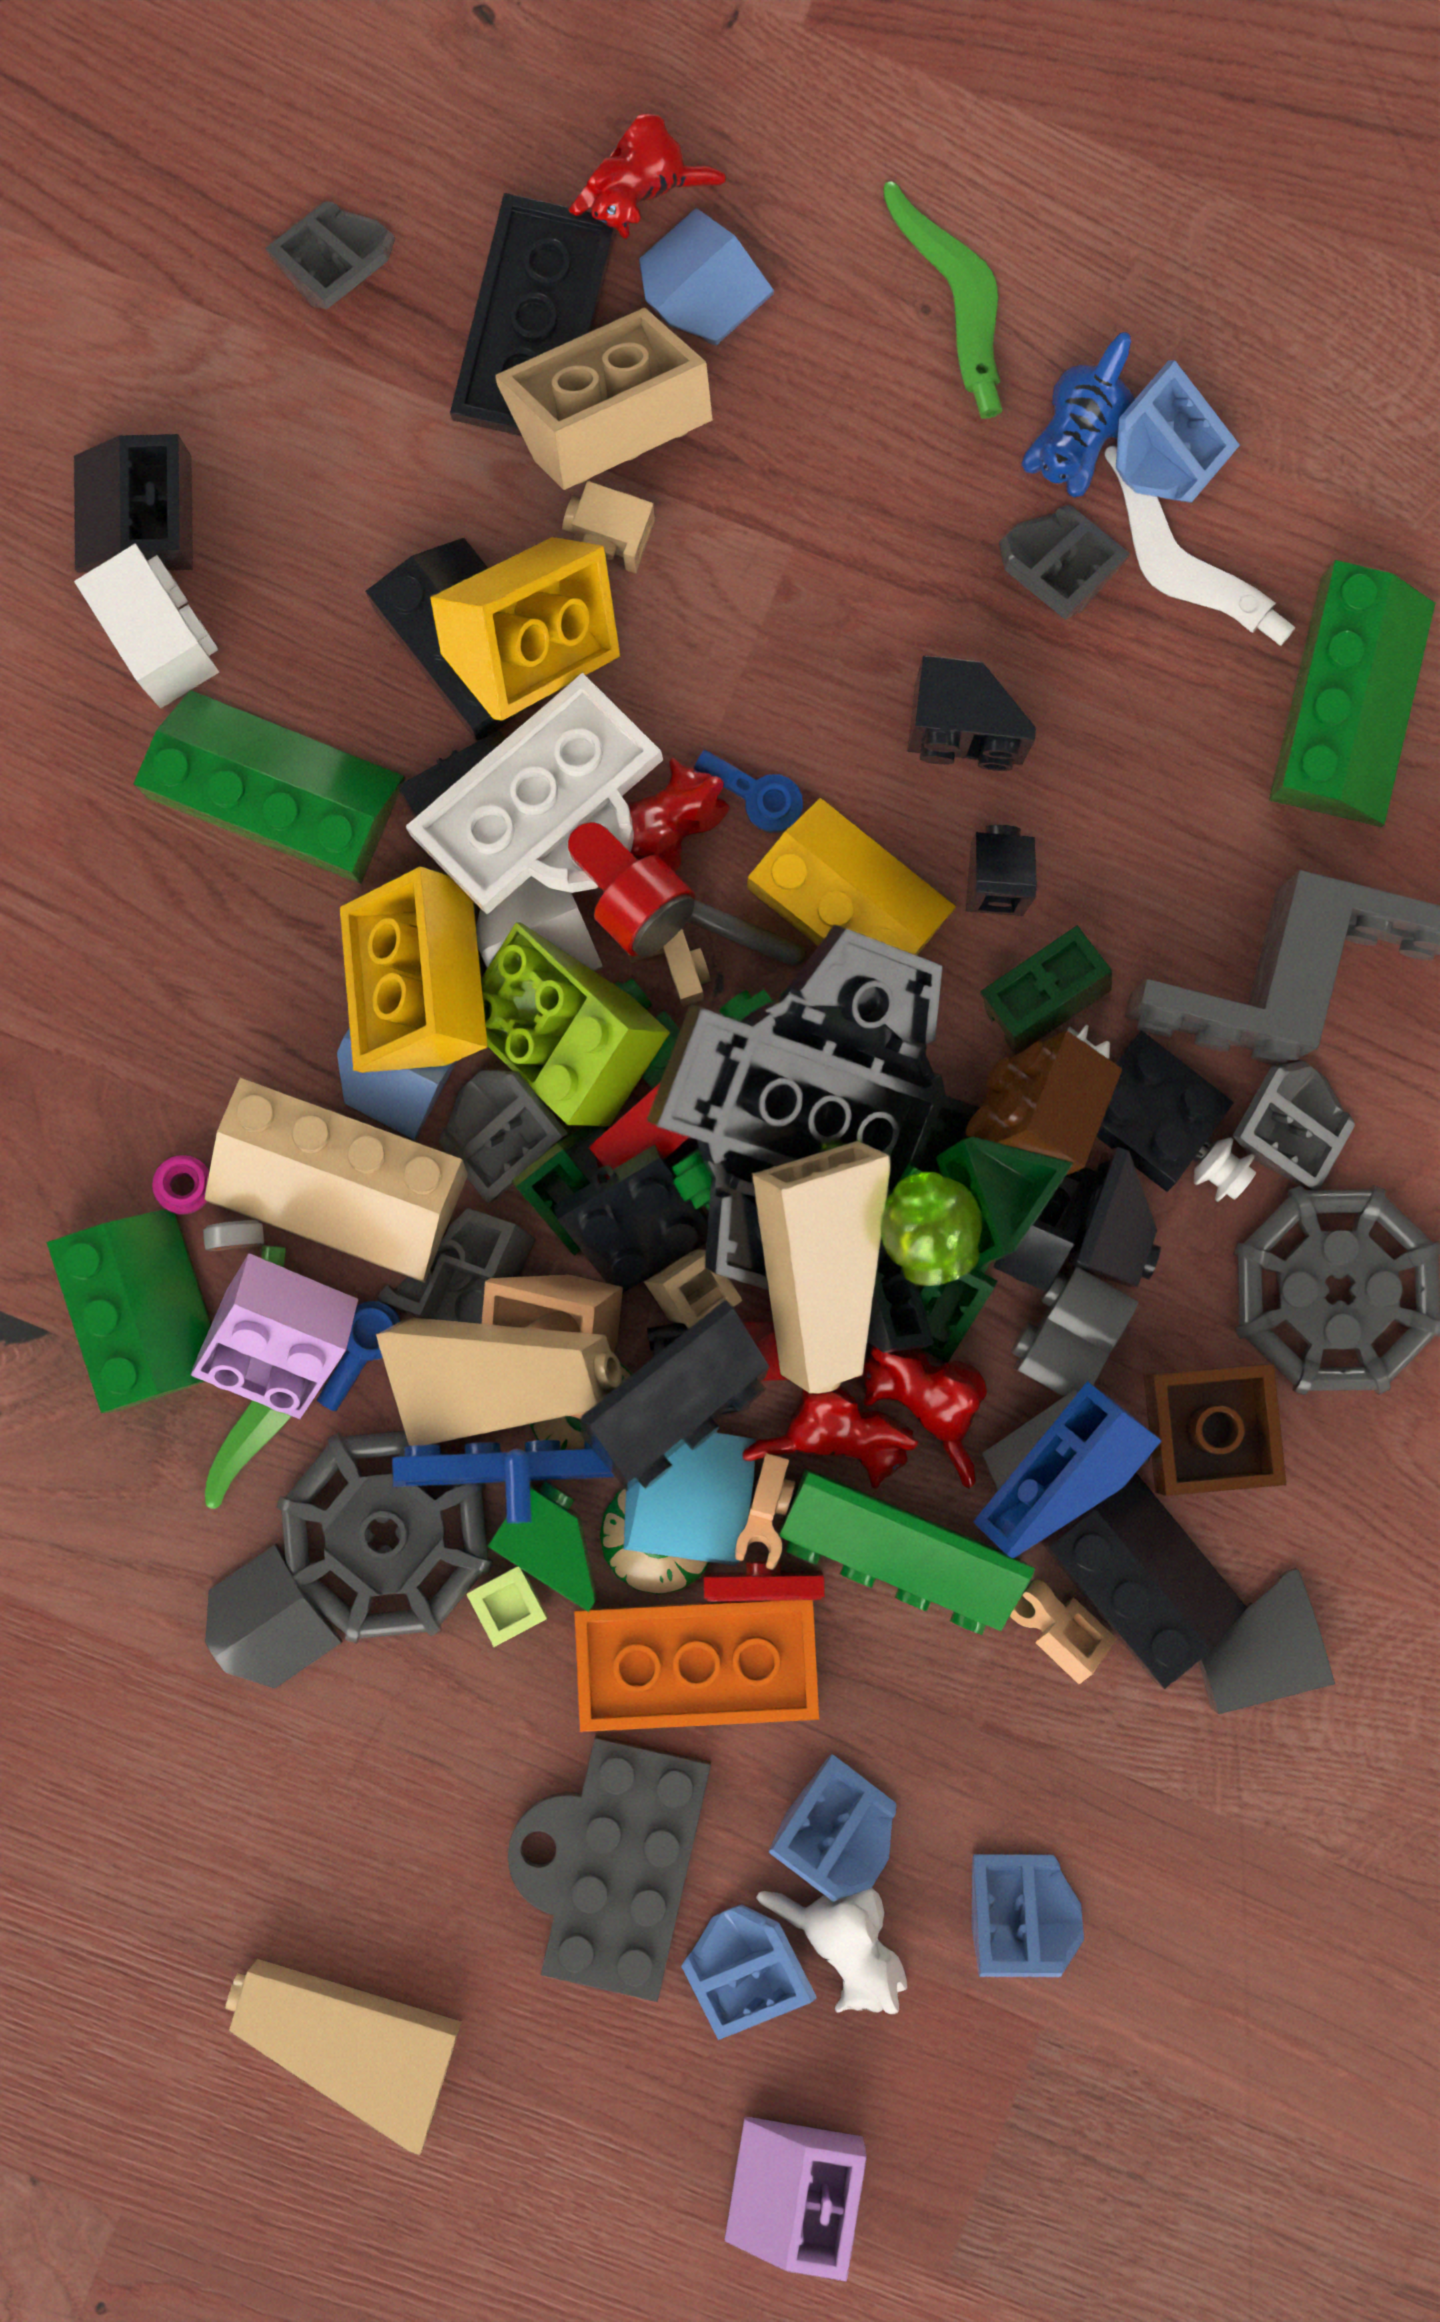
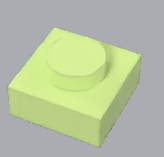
M518 1566L466 1594L493 1647L548 1618L525 1571Z

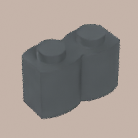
M1071 1266L1066 1275L1059 1271L1049 1290L1043 1292L1040 1301L1048 1305L1043 1317L1037 1326L1030 1322L1024 1326L1011 1350L1012 1354L1019 1357L1014 1369L1063 1397L1075 1389L1080 1391L1087 1381L1094 1385L1109 1354L1123 1334L1139 1303L1081 1268Z

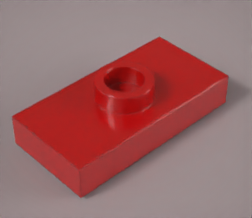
M767 1561L746 1562V1572L704 1573V1599H707V1601L822 1600L821 1597H825L824 1574L822 1571L781 1572V1562L779 1561L773 1570L766 1568Z

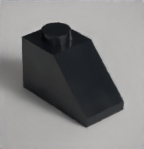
M986 826L985 833L976 832L971 841L965 911L1024 916L1036 898L1035 837L1021 836V829L1019 827Z
M1084 1167L1066 1175L1016 1251L995 1261L993 1268L1047 1292L1074 1245L1096 1178V1171Z

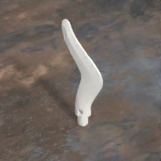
M1109 446L1105 451V457L1121 484L1136 556L1140 569L1149 583L1170 597L1220 610L1235 618L1252 633L1258 628L1282 646L1296 627L1273 610L1276 603L1255 587L1191 556L1180 548L1171 533L1158 498L1135 493L1122 480L1116 469L1117 447Z

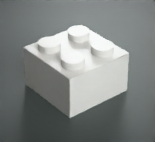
M134 544L74 581L136 681L160 709L219 673V670L210 658L211 654L218 651L217 646L189 604L179 609L188 600L158 555L147 560L138 546Z

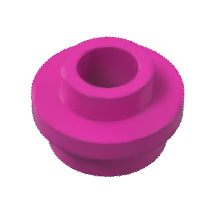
M178 1155L165 1160L157 1168L152 1182L153 1192L157 1201L164 1209L175 1214L183 1215L198 1211L207 1203L204 1198L209 1170L204 1163L192 1156ZM181 1176L190 1177L194 1181L193 1190L184 1196L177 1195L172 1191L173 1182Z

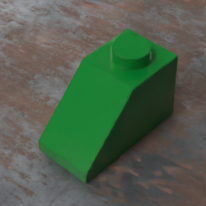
M545 1481L541 1488L530 1483L531 1523L507 1524L506 1517L487 1547L589 1612L598 1596L581 1516L570 1508L575 1499L548 1481Z

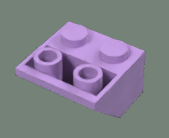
M248 1253L224 1294L194 1363L191 1376L268 1406L275 1411L301 1419L347 1349L358 1299Z
M744 2116L725 2241L785 2271L847 2281L867 2157L863 2136Z

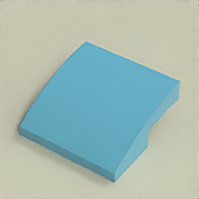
M715 1432L694 1450H691L685 1443L667 1458L673 1467L647 1489H644L638 1482L626 1491L624 1550L733 1566L738 1564L740 1560L735 1558V1547L737 1539L745 1529L748 1521L755 1460H743L742 1453L747 1447L755 1443L756 1439Z

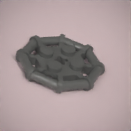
M1299 1185L1288 1190L1289 1197L1243 1244L1237 1243L1233 1255L1238 1257L1239 1326L1235 1327L1239 1339L1246 1338L1269 1362L1274 1364L1293 1384L1292 1390L1294 1392L1306 1395L1308 1391L1374 1390L1380 1395L1391 1389L1390 1383L1435 1336L1440 1337L1439 1241L1432 1242L1385 1196L1386 1190L1381 1187L1372 1185L1370 1189L1304 1190ZM1316 1213H1357L1352 1231H1321ZM1375 1221L1383 1226L1407 1252L1401 1253L1392 1259L1368 1236ZM1297 1223L1305 1237L1283 1260L1270 1253L1269 1251ZM1415 1267L1416 1311L1400 1307L1403 1288L1399 1279V1271ZM1262 1270L1276 1273V1283H1279L1277 1309L1263 1312ZM1330 1275L1337 1280L1345 1276L1350 1280L1351 1285L1348 1291L1352 1297L1347 1304L1338 1300L1331 1305L1325 1299L1330 1289L1324 1282ZM1284 1321L1307 1344L1301 1358L1270 1328ZM1392 1321L1408 1327L1409 1329L1379 1358L1371 1343ZM1355 1349L1360 1367H1320L1323 1350Z
M405 1430L342 1436L338 1432L328 1437V1446L286 1496L279 1497L276 1508L281 1510L285 1560L293 1576L291 1578L294 1579L298 1587L300 1586L313 1606L346 1634V1641L357 1644L359 1639L423 1632L433 1636L442 1631L441 1624L479 1577L484 1572L490 1573L493 1560L488 1558L482 1488L486 1487L485 1483L448 1485L451 1490L437 1499L422 1486L393 1487L392 1473L362 1476L356 1459L391 1455L404 1457V1447L409 1446ZM441 1449V1455H448ZM339 1469L348 1481L346 1487L327 1509L312 1503L314 1498ZM459 1503L464 1549L446 1546L445 1540L446 1524L443 1518V1510ZM375 1519L382 1524L392 1519L398 1525L395 1535L400 1541L396 1548L387 1544L379 1550L373 1547L371 1541L374 1539L375 1534L369 1527ZM306 1520L322 1523V1532L325 1535V1559L310 1564ZM443 1560L458 1566L432 1599L429 1600L419 1585L437 1563ZM330 1570L358 1593L353 1606L350 1607L318 1579ZM406 1593L412 1610L369 1614L372 1597L384 1594Z

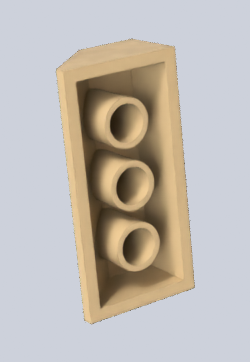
M239 1078L217 1130L204 1199L214 1205L425 1283L468 1173L463 1160L458 1157Z

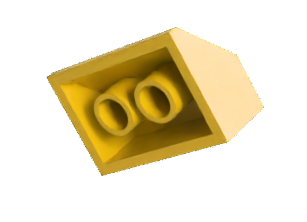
M551 537L430 597L441 655L491 717L496 720L503 721L569 685L581 673L587 675L620 657L603 545Z
M822 798L817 800L783 833L751 872L747 880V889L817 946L820 945L835 924L917 956L956 908L954 904Z
M420 866L340 907L353 1071L365 1073L446 1066L488 1047L473 900L450 876Z

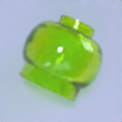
M934 1172L913 1174L899 1182L895 1191L886 1199L880 1222L881 1240L890 1258L902 1266L906 1279L915 1284L922 1285L943 1284L960 1278L971 1271L978 1263L980 1253L977 1245L982 1232L981 1212L972 1193L965 1185L950 1178L942 1177Z

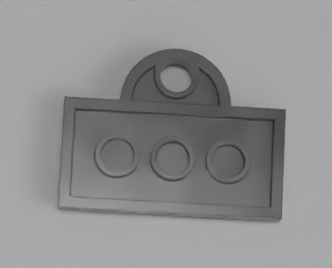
M596 1735L582 1793L562 1792L549 1795L534 1803L521 1816L509 1842L508 1865L510 1875L517 1890L526 1901L540 1911L554 1915L541 1971L542 1976L658 2002L711 1761ZM536 1831L549 1834L556 1844L555 1856L546 1863L530 1861L525 1856L522 1848L523 1840L528 1834Z

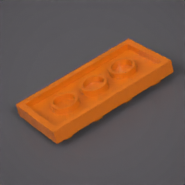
M813 1600L724 1601L591 1608L589 1612L584 1609H575L574 1611L580 1732L819 1720Z

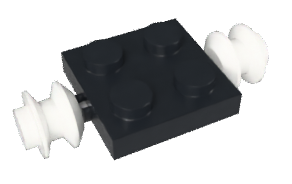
M1087 1024L1079 1033L1069 1026L1067 1029L1069 1032L1109 1059V1041L1094 1046L1086 1039L1089 1028ZM1141 1030L1115 1062V1064L1122 1068L1096 1137L1111 1149L1119 1147L1129 1151L1134 1167L1166 1192L1178 1182L1192 1161H1198L1194 1168V1184L1198 1185L1209 1180L1217 1186L1215 1196L1217 1202L1226 1194L1235 1200L1256 1175V1171L1249 1167L1255 1156L1250 1154L1241 1159L1231 1153L1234 1140L1231 1137L1218 1140L1207 1149L1212 1143L1208 1138L1234 1102Z

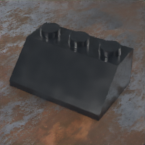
M463 537L412 555L365 592L374 611L477 742L499 730L523 710L503 721L493 719L441 655L430 597L488 569L479 555Z
M725 1299L582 1415L581 1436L626 1491L638 1482L644 1489H647L673 1467L672 1463L667 1459L685 1443L691 1450L699 1447L720 1428L714 1419L731 1405L738 1412L742 1411L766 1390L761 1381L766 1377L769 1365L736 1311Z
M1137 1472L1122 1489L1061 1527L1041 1542L1146 1673L1164 1690L1210 1653L1246 1609L1245 1604Z

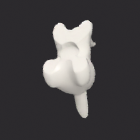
M870 1888L834 1902L828 1897L822 1896L808 1907H802L782 1893L759 1892L756 1897L759 1903L795 1927L804 1930L817 1953L832 1964L843 1978V1990L841 1991V1999L835 2006L836 2012L840 2013L847 2009L857 2011L870 2010L872 2012H880L883 2009L889 2014L899 2012L897 1992L907 1989V1979L899 1957L878 1940V1934L883 1927L884 1908L879 1893Z

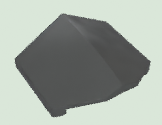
M324 201L265 249L271 259L312 307L328 309L389 261L395 236L377 220L340 210L335 203Z
M1071 505L1062 506L1053 514L1018 523L999 542L1004 570L1065 620L1082 612L1130 555L1129 552Z
M1297 1060L1271 1066L1235 1130L1233 1137L1248 1155L1253 1154L1255 1156L1253 1160L1307 1190H1320L1351 1134L1355 1123L1351 1115L1344 1112L1327 1078L1304 1060Z
M483 1069L459 1090L449 1122L440 1135L439 1143L449 1155L463 1160L468 1173L467 1179L488 1204L513 1185L511 1180L555 1144L563 1140L568 1133L518 1071Z
M277 1544L209 1590L205 1637L207 1647L225 1673L274 1689L343 1642L329 1620L313 1606L300 1586L298 1587L294 1579L291 1578L293 1576L286 1565L285 1555Z

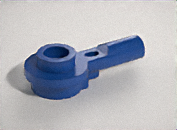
M706 749L703 750L693 769L699 772H706L711 774V776L720 777L724 781V788L743 798L750 822L760 830L768 833L783 832L796 822L801 815L803 809L802 794L798 786L788 777L773 774L756 780Z
M366 1301L357 1305L347 1350L316 1399L326 1408L336 1412L367 1361L383 1358L376 1334L401 1322L398 1313L390 1305L380 1301Z

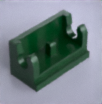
M1076 925L982 989L980 995L984 999L985 1011L992 1022L994 1020L998 1022L1004 1031L1007 1045L1017 1055L1112 990V970L1079 926Z

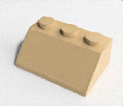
M645 307L496 374L497 385L534 461L563 490L583 483L601 472L625 461L632 460L650 449L674 438L681 437L689 431L712 421L706 361Z

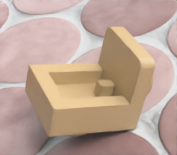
M682 929L667 944L652 954L636 957L628 954L630 962L633 963L664 953L682 1007L704 1000L701 985L711 982L708 968L701 948L689 951Z

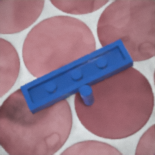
M537 1440L525 1442V1452L521 1449H513L505 1453H501V1443H471L465 1445V1454L441 1455L439 1445H414L404 1447V1457H393L392 1460L393 1487L505 1482L507 1524L531 1523L530 1481L616 1477L585 1440V1449L561 1450V1442L559 1440Z

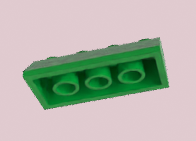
M1335 560L1320 579L1269 797L1270 801L1378 827L1385 825L1435 608L1434 601L1393 573Z
M190 690L157 728L133 785L148 799L362 884L400 793L398 785L402 784L406 778L401 774Z
M805 1468L790 1502L787 1515L784 1516L778 1531L779 1537L788 1540L785 1548L786 1552L814 1564H818L821 1555L843 1564L840 1575L870 1588H873L876 1578L896 1586L898 1590L895 1598L918 1609L928 1611L931 1602L953 1611L950 1622L980 1635H983L986 1626L1002 1631L1035 1571V1568L1017 1557L1012 1559L1003 1551L808 1468Z

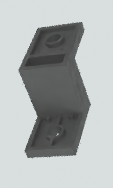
M1299 870L1276 890L1248 1005L1147 979L1130 994L1124 1017L1138 1020L1137 1029L1153 1035L1171 1037L1173 1030L1196 1035L1194 1044L1204 1048L1227 1052L1230 1045L1251 1049L1253 1050L1252 1059L1270 1065L1287 1063V1059L1298 1060V1058L1319 1047L1345 940L1369 946L1377 945V941L1382 940L1400 945L1399 953L1421 960H1434L1435 954L1440 955V905Z

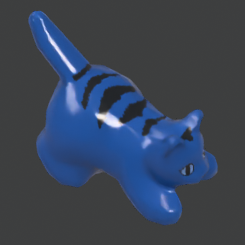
M1122 332L1116 336L1107 347L1097 366H1073L1062 374L1053 390L1052 404L1055 406L1054 416L1044 431L1026 451L1021 462L1024 471L1029 474H1035L1042 470V475L1045 479L1055 484L1066 482L1067 493L1073 498L1083 496L1089 488L1104 442L1110 437L1118 438L1119 418L1135 400L1131 391L1119 378L1128 358L1131 345V336L1128 332Z

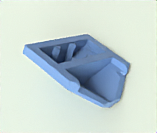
M697 208L639 258L646 302L669 326L702 337L706 342L713 345L719 344L766 302L774 292L737 237Z
M1168 360L1119 418L1116 469L1122 480L1135 493L1182 502H1193L1240 444L1175 360Z
M350 1028L337 1051L344 1104L415 1141L457 1063L455 1061L446 1066L365 1073L353 1071Z
M832 1754L825 1760L787 1810L768 1852L833 1902L872 1888L889 1860L892 1819L896 1814V1802Z
M973 1855L971 1929L979 1977H1061L1084 1941L1082 1906L1061 1872V1866L1054 1855Z
M742 1904L731 1907L711 1918L694 1949L681 1966L718 2040L812 2003L817 1998L780 1923Z

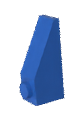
M1087 1381L975 1518L973 1523L1006 1555L1013 1559L1122 1489L1162 1440L1124 1408Z

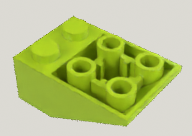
M520 922L514 924L481 978L488 1047L512 1071H518L533 1091L567 1125L610 1126L670 1034L631 995Z

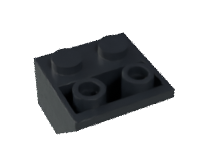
M179 434L119 435L74 455L75 570L77 573L90 572L134 544L138 546L147 560L158 555L167 570H193L192 456Z
M923 655L914 688L907 752L920 753V760L931 764H953L955 757L978 760V767L992 771H1010L1013 769V764L1023 765L1035 741L1036 727L983 662Z

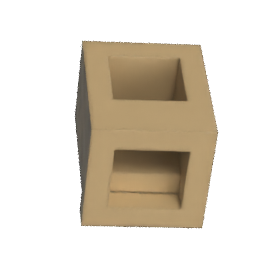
M587 481L582 497H571L565 512L562 529L572 532L575 541L603 545L606 560H613L614 555L624 557L625 570L636 574L655 522L654 503Z
M695 1249L644 1281L668 1320L684 1323L688 1329L725 1299L732 1307L743 1301L728 1277L715 1274L705 1268L706 1250Z

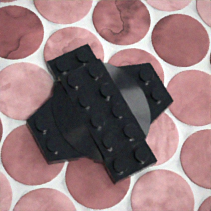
M834 924L778 1000L754 1010L742 1020L727 1017L690 1003L647 1121L658 1127L697 1139L705 1166L712 1176L705 1268L715 1274L769 1290L752 1175L754 1173L859 1141L889 1156L890 1173L886 1203L908 1165L945 1185L936 1156L960 1141L969 1138L966 1135L968 1123L981 1107L946 1095L942 1076L933 1072L926 1056L927 1044L934 1042L936 1039L942 965Z

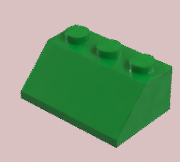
M162 1209L102 1223L46 1242L101 1413L118 1412L206 1382L191 1376V1372L212 1323L177 1214Z

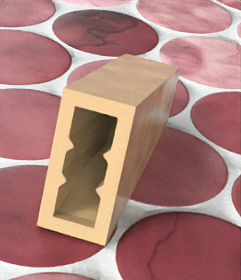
M859 1141L752 1174L780 1373L809 1393L833 1391L840 1386L841 1382L860 1376L863 1373L890 1173V1161L888 1155Z
M424 1318L405 1319L376 1334L409 1446L429 1445L587 1412L616 1389L622 1380L619 1360L610 1351L606 1335Z
M260 1959L253 1963L246 1975L236 1974L225 2009L235 2012L229 2029L231 2033L407 2151L421 2155L460 2030L461 2021Z

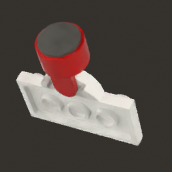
M583 673L406 825L410 836L486 915L531 876L551 889L570 893L600 887L604 894L597 903L594 918L633 957L652 954L667 944L683 928L695 907V892L659 856L651 855L638 860L631 853L634 839L632 818L629 807L622 796L663 761L661 750Z

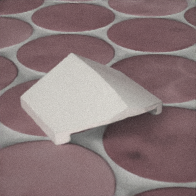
M531 876L487 915L480 908L476 924L477 944L487 968L516 922L523 923L593 971L603 968L577 904L570 892L551 889Z

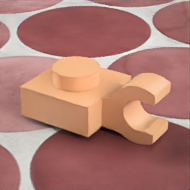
M766 1453L746 1527L737 1539L735 1547L736 1560L743 1561L747 1546L752 1542L758 1541L764 1543L769 1550L766 1568L773 1570L777 1565L782 1552V1542L777 1532L773 1529L772 1521L775 1513L783 1516L787 1515L795 1486V1481L784 1479L789 1463L788 1459Z
M1038 1578L1031 1582L1010 1615L1018 1624L1029 1628H1037L1043 1632L1035 1643L1078 1684L1094 1673L1117 1639L1074 1597L1063 1605L1055 1597L1051 1588Z

